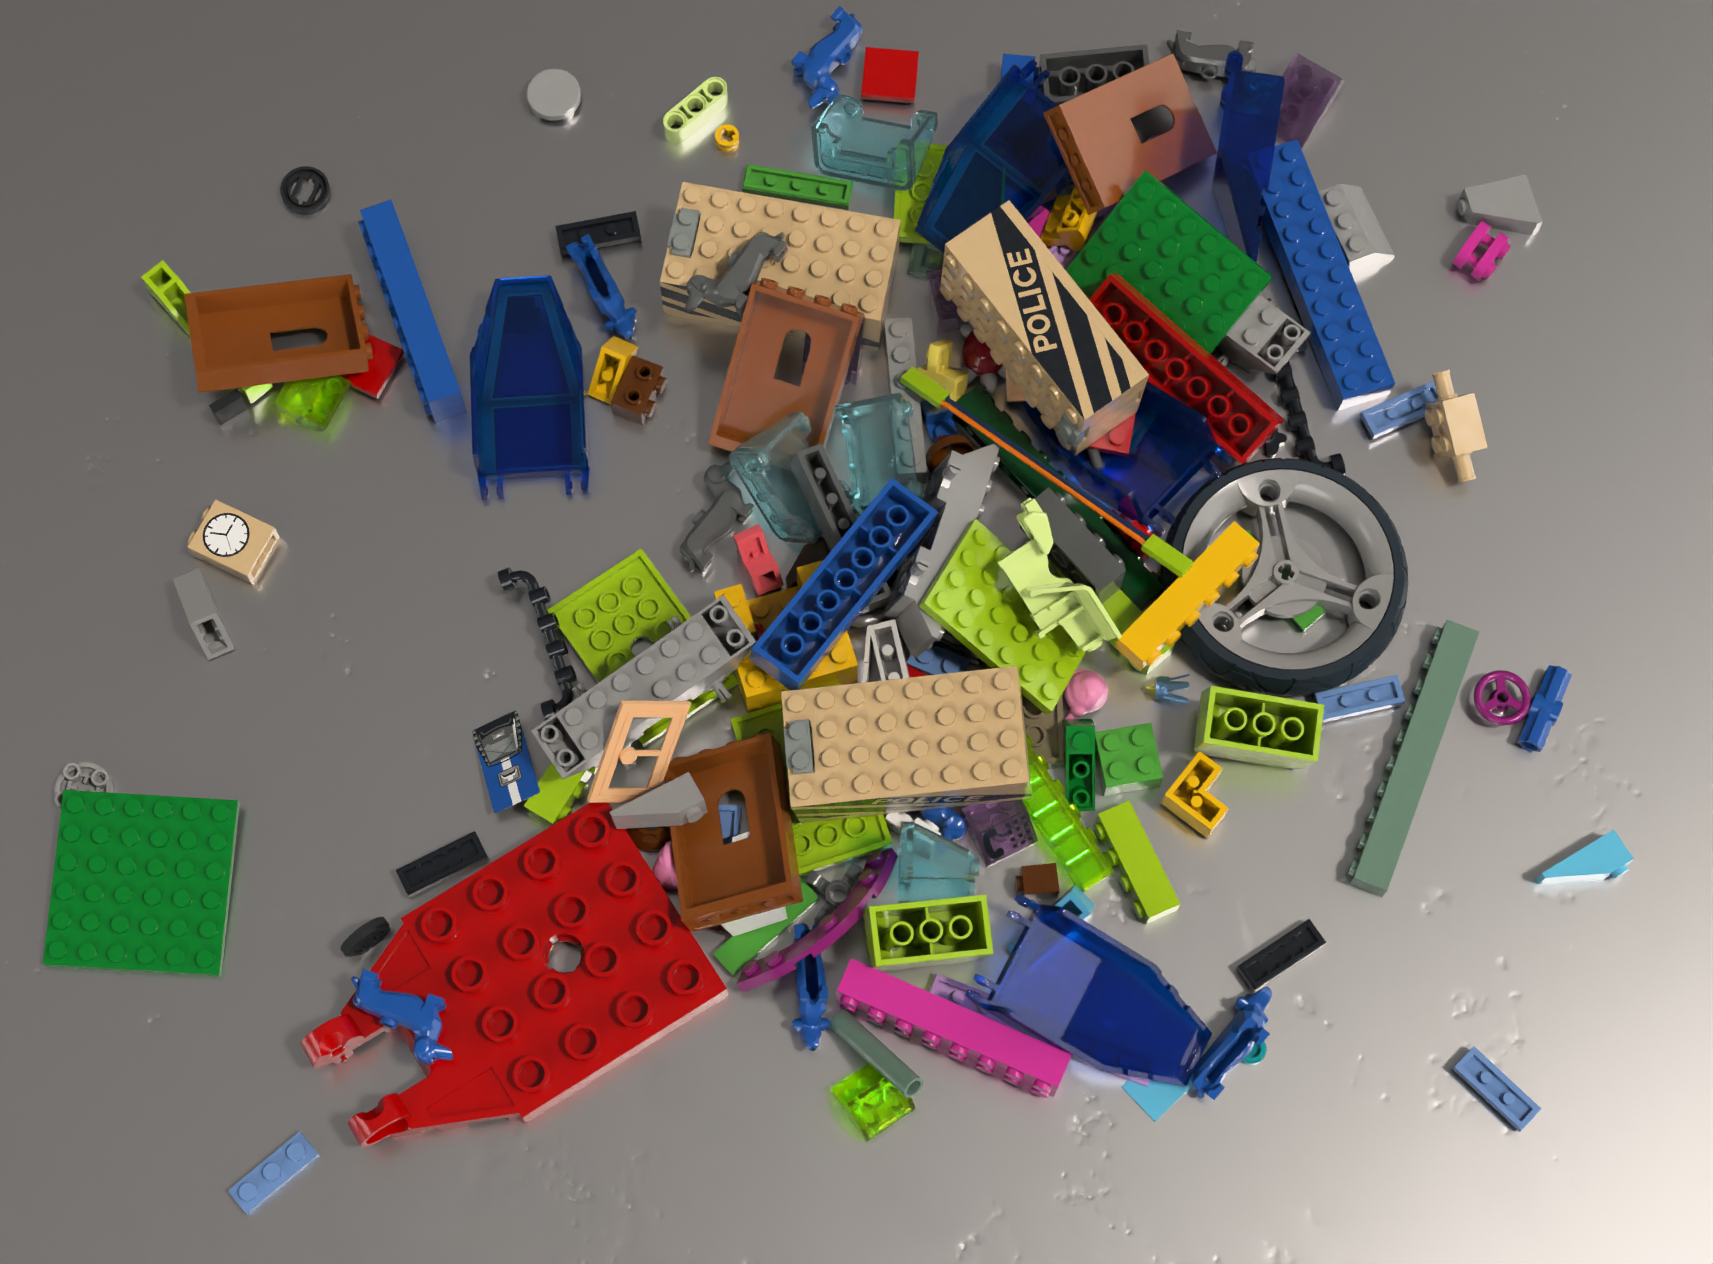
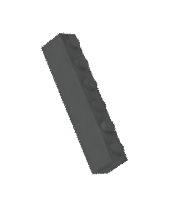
M822 443L796 452L790 466L831 552L856 522L857 518ZM887 582L860 615L883 607L888 603L892 593Z

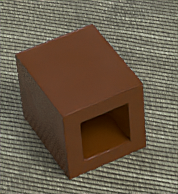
M1056 863L1021 866L1019 875L1015 876L1016 892L1022 893L1023 901L1058 898L1060 890Z

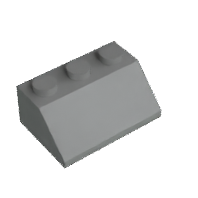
M1338 184L1319 191L1351 273L1394 258L1395 255L1360 186Z

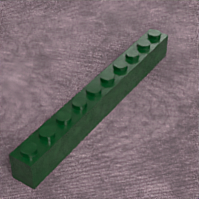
M976 386L956 402L1068 480L1062 471H1056L1050 465V460L1043 451L1035 449L1027 433L1023 430L1019 431L1013 425L1010 415L1004 410L1001 412L995 406L993 397L987 391L982 392ZM953 413V419L980 448L995 443ZM1000 446L997 454L1000 457V462L997 467L1026 498L1035 499L1048 487L1054 493H1060L1073 514L1078 513L1085 520L1087 529L1092 534H1098L1104 540L1105 548L1112 555L1116 554L1122 559L1126 572L1120 590L1141 611H1144L1162 595L1163 586L1159 575L1154 571L1150 572L1143 565L1142 557L1136 551L1131 552L1127 548L1124 538L1117 531H1112L1106 525V520Z

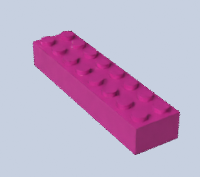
M852 958L836 990V1002L840 1003L839 1007L841 1009L847 1010L851 1014H856L858 1011L868 1015L867 1020L879 1026H883L884 1023L895 1027L894 1032L906 1038H910L911 1035L922 1039L921 1043L931 1049L937 1050L938 1047L948 1050L950 1051L948 1054L950 1057L961 1062H965L966 1059L977 1063L976 1068L989 1074H992L993 1071L1004 1075L1003 1079L1016 1086H1020V1083L1032 1087V1093L1047 1098L1048 1095L1055 1096L1072 1056L1068 1052Z

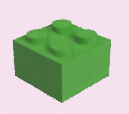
M1151 723L1095 732V760L1103 796L1160 787L1163 774Z

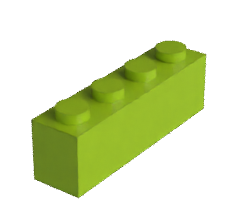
M1130 800L1098 813L1095 820L1096 824H1094L1095 832L1100 840H1105L1109 848L1106 851L1109 861L1113 866L1117 865L1121 872V876H1119L1120 883L1124 891H1130L1134 899L1132 907L1136 916L1139 919L1143 918L1145 924H1148L1177 911L1180 902Z

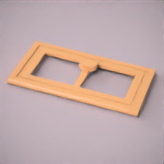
M621 700L587 797L588 802H630L662 786L691 702ZM633 717L671 718L660 750H635L633 747L622 749ZM637 756H657L646 788H609L619 759L623 764L628 765L633 763Z

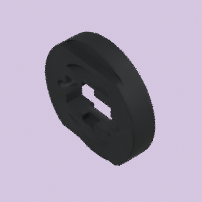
M303 166L287 173L281 182L280 193L284 204L289 210L300 215H310L318 212L327 203L330 196V185L323 172L314 167ZM313 178L312 181L315 185L311 196H309L307 202L303 201L302 204H299L297 199L299 189L302 188L304 181L309 182V179ZM294 183H296L295 188L290 196L291 188L294 185ZM320 187H321V194H320V196L318 197V199L315 200V198H316V196H317V194H318V191H319V189H320Z
M384 917L370 920L354 931L343 942L340 948L346 957L363 955L385 938L391 929L389 923Z

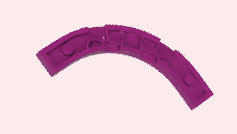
M889 848L882 852L875 851L870 854L866 859L862 873L858 877V882L847 898L832 914L825 916L819 925L807 935L780 951H773L767 957L757 961L754 959L748 961L742 967L741 975L736 983L742 992L792 972L796 969V962L810 953L813 957H816L845 934L864 915L865 912L862 908L871 897L873 899L877 898L886 885L898 858L895 851Z

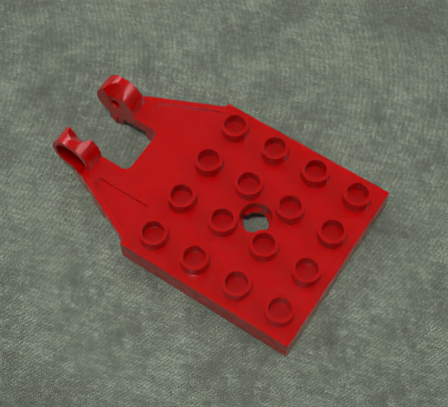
M588 803L401 918L403 925L370 971L379 974L378 979L382 981L380 988L383 991L410 993L421 998L423 1002L426 1001L429 993L445 1000L444 1003L447 1007L445 1011L439 1012L443 1027L437 1043L449 1048L454 1058L453 1060L437 1059L432 1065H424L418 1062L426 1075L425 1079L399 1095L392 1093L384 1096L378 1102V1106L371 1111L361 1112L352 1116L348 1121V1126L360 1147L371 1146L388 1136L394 1138L421 1134L430 1129L441 1131L468 1127V1123L523 1118L524 1122L527 1123L728 996L726 986L689 928L682 922L680 914L625 829H616L610 814V811L613 809L609 803ZM555 942H570L576 946L581 945L583 947L580 950V962L574 971L563 973L556 971L554 968L549 969L546 966L550 963L549 954ZM354 992L340 1015L311 1031L301 1041V1047L313 1067L320 1068L331 1063L338 1064L342 1061L344 1063L349 1061L347 1058L354 1054V1049L383 1031L388 1033L394 1029L380 1024L381 1018L368 1014L353 1004ZM398 1025L396 1029L400 1032L413 1054L415 1033Z

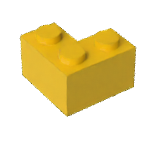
M1199 751L1165 793L1161 804L1204 837L1208 838L1225 817L1229 808L1207 792L1217 780L1223 768Z

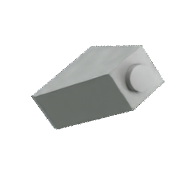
M1526 174L1464 188L1457 202L1460 215H1464L1466 223L1478 226L1481 221H1484L1493 229L1534 235L1538 233L1543 223Z
M197 568L174 578L173 582L188 622L207 659L211 660L234 650L235 647L201 570Z

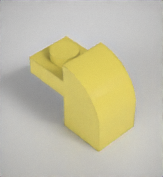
M941 339L930 344L926 353L928 363L918 367L917 370L949 391L950 398L957 402L966 395L969 373L950 368L953 341Z

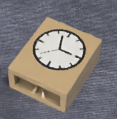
M215 499L212 506H208L202 515V523L198 530H194L191 533L187 548L193 557L249 584H253L280 536L275 527Z

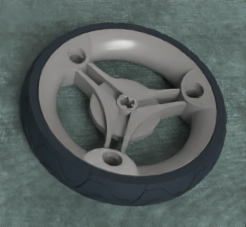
M1271 458L1247 462L1243 465L1232 467L1226 470L1225 473L1218 474L1198 489L1183 505L1181 511L1178 512L1173 520L1165 540L1166 543L1194 562L1207 549L1219 527L1229 517L1239 511L1256 516L1260 537V545L1256 553L1259 555L1249 568L1242 567L1241 581L1243 590L1225 607L1218 603H1214L1211 607L1205 605L1199 611L1201 614L1199 619L1191 627L1185 625L1179 631L1182 634L1180 636L1182 643L1203 666L1220 678L1245 690L1271 696L1295 697L1311 695L1338 687L1362 673L1381 656L1395 636L1403 618L1408 592V566L1401 538L1394 523L1379 502L1366 489L1351 478L1329 467L1291 458H1285L1284 460L1282 458ZM1260 495L1270 496L1273 501H1265ZM1288 502L1299 503L1319 510L1336 521L1347 532L1361 555L1365 569L1366 580L1360 586L1345 582L1328 573L1320 553L1311 544L1293 535L1284 512ZM1275 515L1279 535H1270L1267 522L1268 516ZM1161 564L1163 594L1179 576ZM1282 571L1288 572L1287 580L1281 578ZM1329 589L1352 597V599L1348 602L1325 594L1324 591ZM1249 599L1255 607L1238 620L1232 612ZM1359 601H1366L1372 609L1362 608ZM1315 606L1346 614L1349 624L1347 630L1331 643L1315 650L1301 653L1272 652L1242 640V628L1264 614L1278 618H1293L1309 612ZM1221 623L1225 625L1227 631L1217 630L1214 624Z

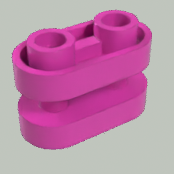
M1484 221L1479 223L1452 262L1453 265L1461 270L1466 263L1472 266L1474 270L1470 276L1478 281H1481L1483 277L1487 280L1497 267L1493 264L1497 257L1503 259L1511 247L1508 244L1510 238L1500 232L1496 238L1487 234L1491 226ZM1482 243L1488 247V250L1480 259L1473 253Z

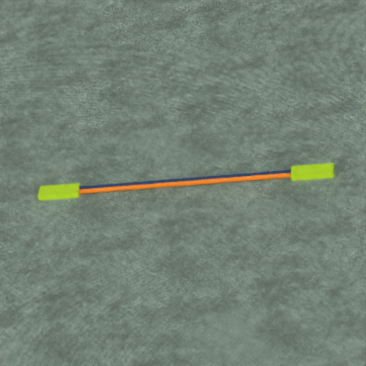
M913 366L901 376L900 382L938 409L941 406L947 408L1142 545L1141 550L1180 578L1192 568L1194 562L1155 534L1151 536L1144 534L950 398L949 391Z

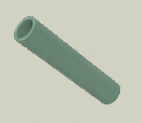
M840 1010L832 1017L830 1021L831 1029L906 1098H911L920 1091L923 1080L847 1010Z

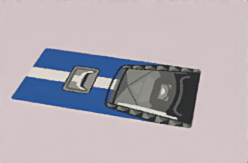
M517 710L472 731L494 813L500 812L540 792Z

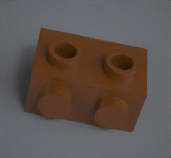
M633 355L611 401L612 413L642 425L647 417L651 418L656 407L654 400L658 393L662 394L667 383L664 367Z

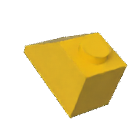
M615 336L602 345L587 395L611 405V401L632 356H636L638 346Z

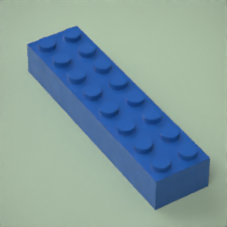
M392 200L361 209L360 212L363 220L358 221L426 415L432 414L436 424L467 413L459 385Z
M891 478L751 648L749 660L790 691L799 690L934 524L938 511Z

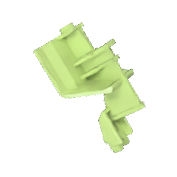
M1029 497L1021 502L1020 505L1024 511L1019 513L1016 519L1030 540L998 561L997 564L1004 570L1031 612L1030 617L1039 628L1034 632L1036 637L1041 639L1046 633L1061 625L1075 642L1077 649L1083 652L1096 650L1103 644V639L1108 641L1114 638H1121L1122 635L1089 586L1081 583L1074 584L1068 578L1062 576L1055 577L1050 573L1047 555L1053 545V538L1048 516L1042 511L1034 498L1031 499Z

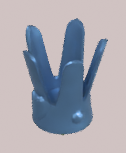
M1189 674L1173 678L1167 676L1156 677L1155 687L1147 686V689H1155V699H1170L1188 703L1187 698L1167 691L1188 688L1189 682L1170 680L1188 677Z

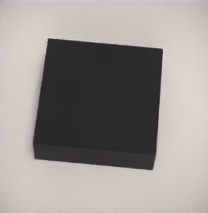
M237 389L209 405L220 425L248 409Z

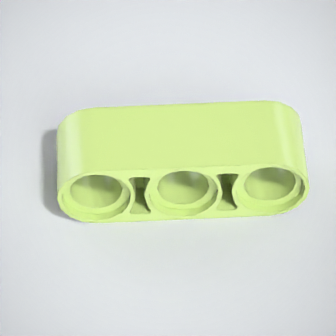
M711 77L669 110L663 118L664 133L667 141L673 144L684 142L723 110L728 103L726 82L720 77ZM713 92H719V93H721V94L718 95V96H712V95H711V93H713ZM695 108L701 109L699 112H691ZM673 125H680V126H681V127L678 128V129H672V128H670V127L673 126Z

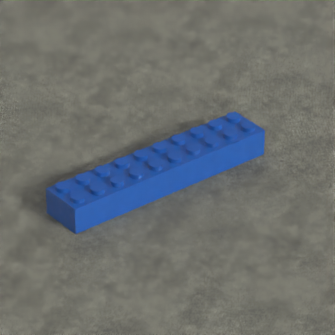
M1298 139L1247 154L1242 166L1243 173L1305 329L1311 332L1309 340L1337 411L1389 395L1395 385L1394 378Z

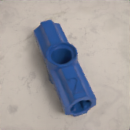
M1551 665L1547 667L1538 692L1536 691L1531 699L1530 708L1526 714L1528 717L1517 741L1522 748L1541 752L1551 726H1554L1563 707V702L1561 701L1572 676L1567 669Z

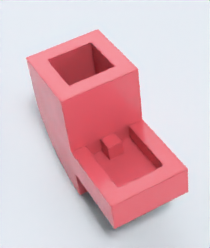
M759 524L733 535L739 560L757 595L760 596L783 586L784 583L778 565L769 552L763 530Z

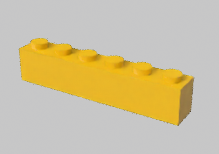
M1234 521L1194 561L1192 568L1182 578L1178 577L1122 634V637L1117 640L1115 648L1140 670L1147 664L1150 667L1153 666L1161 657L1162 653L1160 651L1167 644L1171 647L1182 635L1179 631L1185 625L1191 627L1201 616L1199 611L1205 605L1211 607L1220 597L1218 592L1224 586L1229 588L1240 575L1237 572L1243 566L1249 568L1259 556L1256 553L1260 543Z

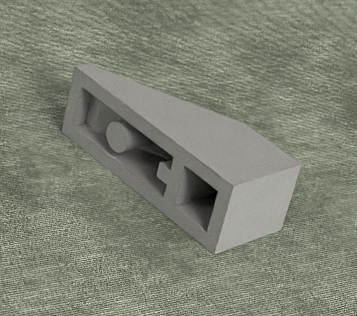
M687 772L610 811L616 829L682 826L688 822L698 821L708 811L702 794L690 773Z

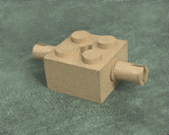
M1444 370L1431 374L1438 398L1434 402L1426 403L1425 419L1427 424L1432 427L1434 435L1431 438L1433 450L1435 453H1438L1439 457H1450V459L1454 460L1458 483L1476 479L1470 454L1473 451L1488 448L1475 394H1455L1449 373L1450 370Z

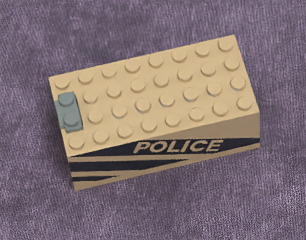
M682 182L660 278L663 312L668 315L740 327L743 315L740 316L733 306L721 308L704 299L695 310L686 311L685 306L689 297L686 291L687 282L695 275H703L711 279L721 278L729 269L727 262L730 256L735 251L740 253L754 235L759 232H766L771 236H776L783 232L785 236L782 241L787 243L788 252L780 263L774 260V255L770 256L769 260L764 262L758 280L761 281V278H768L778 282V287L788 289V286L797 287L805 291L804 295L813 298L815 295H822L830 298L832 304L841 306L842 303H847L858 307V312L864 313L855 348L879 352L884 319H886L899 255L901 220ZM793 329L786 334L787 336L811 340L809 334L802 329Z
M1010 200L945 244L940 284L942 295L946 300H952L958 307L956 310L960 318L964 322L969 321L973 326L976 338L982 344L985 342L988 345L994 361L998 365L1003 364L1008 371L1007 376L1013 385L1021 387L1025 392L1024 398L1032 408L1036 406L1042 414L1041 419L1048 429L1053 428L1055 430L1059 443L1066 451L1070 450L1074 456L1137 412L1149 374Z
M1017 666L781 692L790 804L800 823L1032 798L1021 685Z

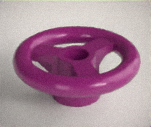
M1498 670L1484 675L1478 681L1474 690V703L1484 719L1493 724L1505 726L1517 723L1525 717L1530 708L1531 695L1528 686L1518 675L1509 671ZM1505 679L1513 682L1519 688L1522 694V702L1511 697V694L1506 690ZM1495 680L1496 690L1490 694L1487 702L1484 704L1482 699L1483 690L1489 682ZM1497 696L1503 697L1505 703L1499 702ZM1510 707L1517 710L1514 715L1508 717L1496 716L1490 712L1503 714Z

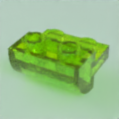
M339 375L288 381L283 385L272 406L295 418V422L314 431L323 432L330 423L351 382Z
M869 1063L831 1088L832 1094L849 1115L851 1122L866 1142L916 1109L912 1098H906Z

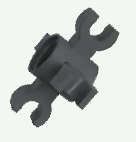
M853 862L842 880H834L832 882L827 881L817 872L811 871L806 879V883L814 890L825 895L826 902L816 915L814 924H819L825 916L832 914L843 901H833L830 897L831 893L835 890H841L848 896L863 868ZM865 904L862 908L863 911L869 906Z

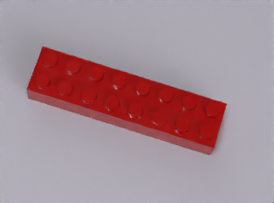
M1118 273L1110 274L1089 299L1149 374L1147 381L1242 465L1253 458L1285 421L1284 418Z

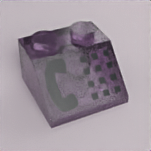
M1022 799L974 804L961 809L960 815L966 820L967 832L987 868L1038 843L1034 827Z

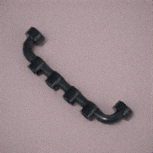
M1306 340L1296 352L1307 349ZM1287 361L1282 369L1273 375L1276 381H1283L1285 389L1279 390L1283 406L1290 404L1292 414L1287 415L1290 430H1297L1300 439L1295 440L1298 456L1305 455L1307 461L1324 465L1345 475L1346 469L1341 453L1330 455L1329 462H1323L1318 459L1315 444L1309 432L1306 414L1300 402L1297 386H1295L1291 365Z
M508 567L498 571L501 586L507 593L518 588L517 582H524L527 585L529 599L535 608L538 617L537 623L546 642V651L552 660L555 670L554 675L562 691V698L558 703H555L553 699L541 703L543 716L547 720L573 701L574 694L571 683L577 681V676L572 665L565 666L563 656L568 655V649L563 639H556L554 630L560 628L554 612L548 614L545 605L551 602L546 586L539 587L536 578L531 573L522 570L513 572Z

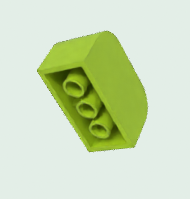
M1209 686L1201 692L1194 751H1200L1207 756L1289 769L1307 768L1318 762L1325 705Z
M986 894L869 906L864 910L863 919L868 962L870 967L877 970L891 971L957 964L985 959L994 954Z

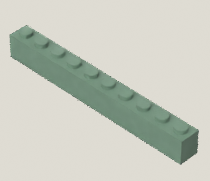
M1446 620L1442 628L1437 626L1431 640L1432 643L1436 644L1433 653H1427L1422 668L1427 670L1424 678H1418L1413 693L1417 694L1415 703H1409L1404 715V719L1408 720L1406 728H1400L1394 743L1399 745L1396 755L1391 753L1385 770L1390 771L1386 781L1381 780L1376 796L1380 797L1377 807H1371L1367 817V822L1371 823L1368 833L1363 831L1359 839L1357 848L1362 849L1359 858H1353L1350 864L1348 874L1352 875L1349 885L1383 897L1387 892L1479 631L1450 620Z

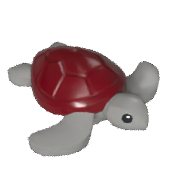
M962 324L960 332L966 340L961 354L966 368H950L969 373L968 384L978 375L981 376L980 381L983 389L989 394H993L998 387L996 373L1006 379V368L1003 364L998 365L990 354L991 349L985 342L983 344L979 342L973 332L974 328L972 325Z

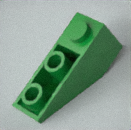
M1063 719L1066 811H1095V724L1092 719Z

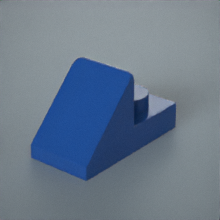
M927 400L920 401L921 415L931 445L935 442V438L942 434L958 435L951 411L943 406L938 409Z

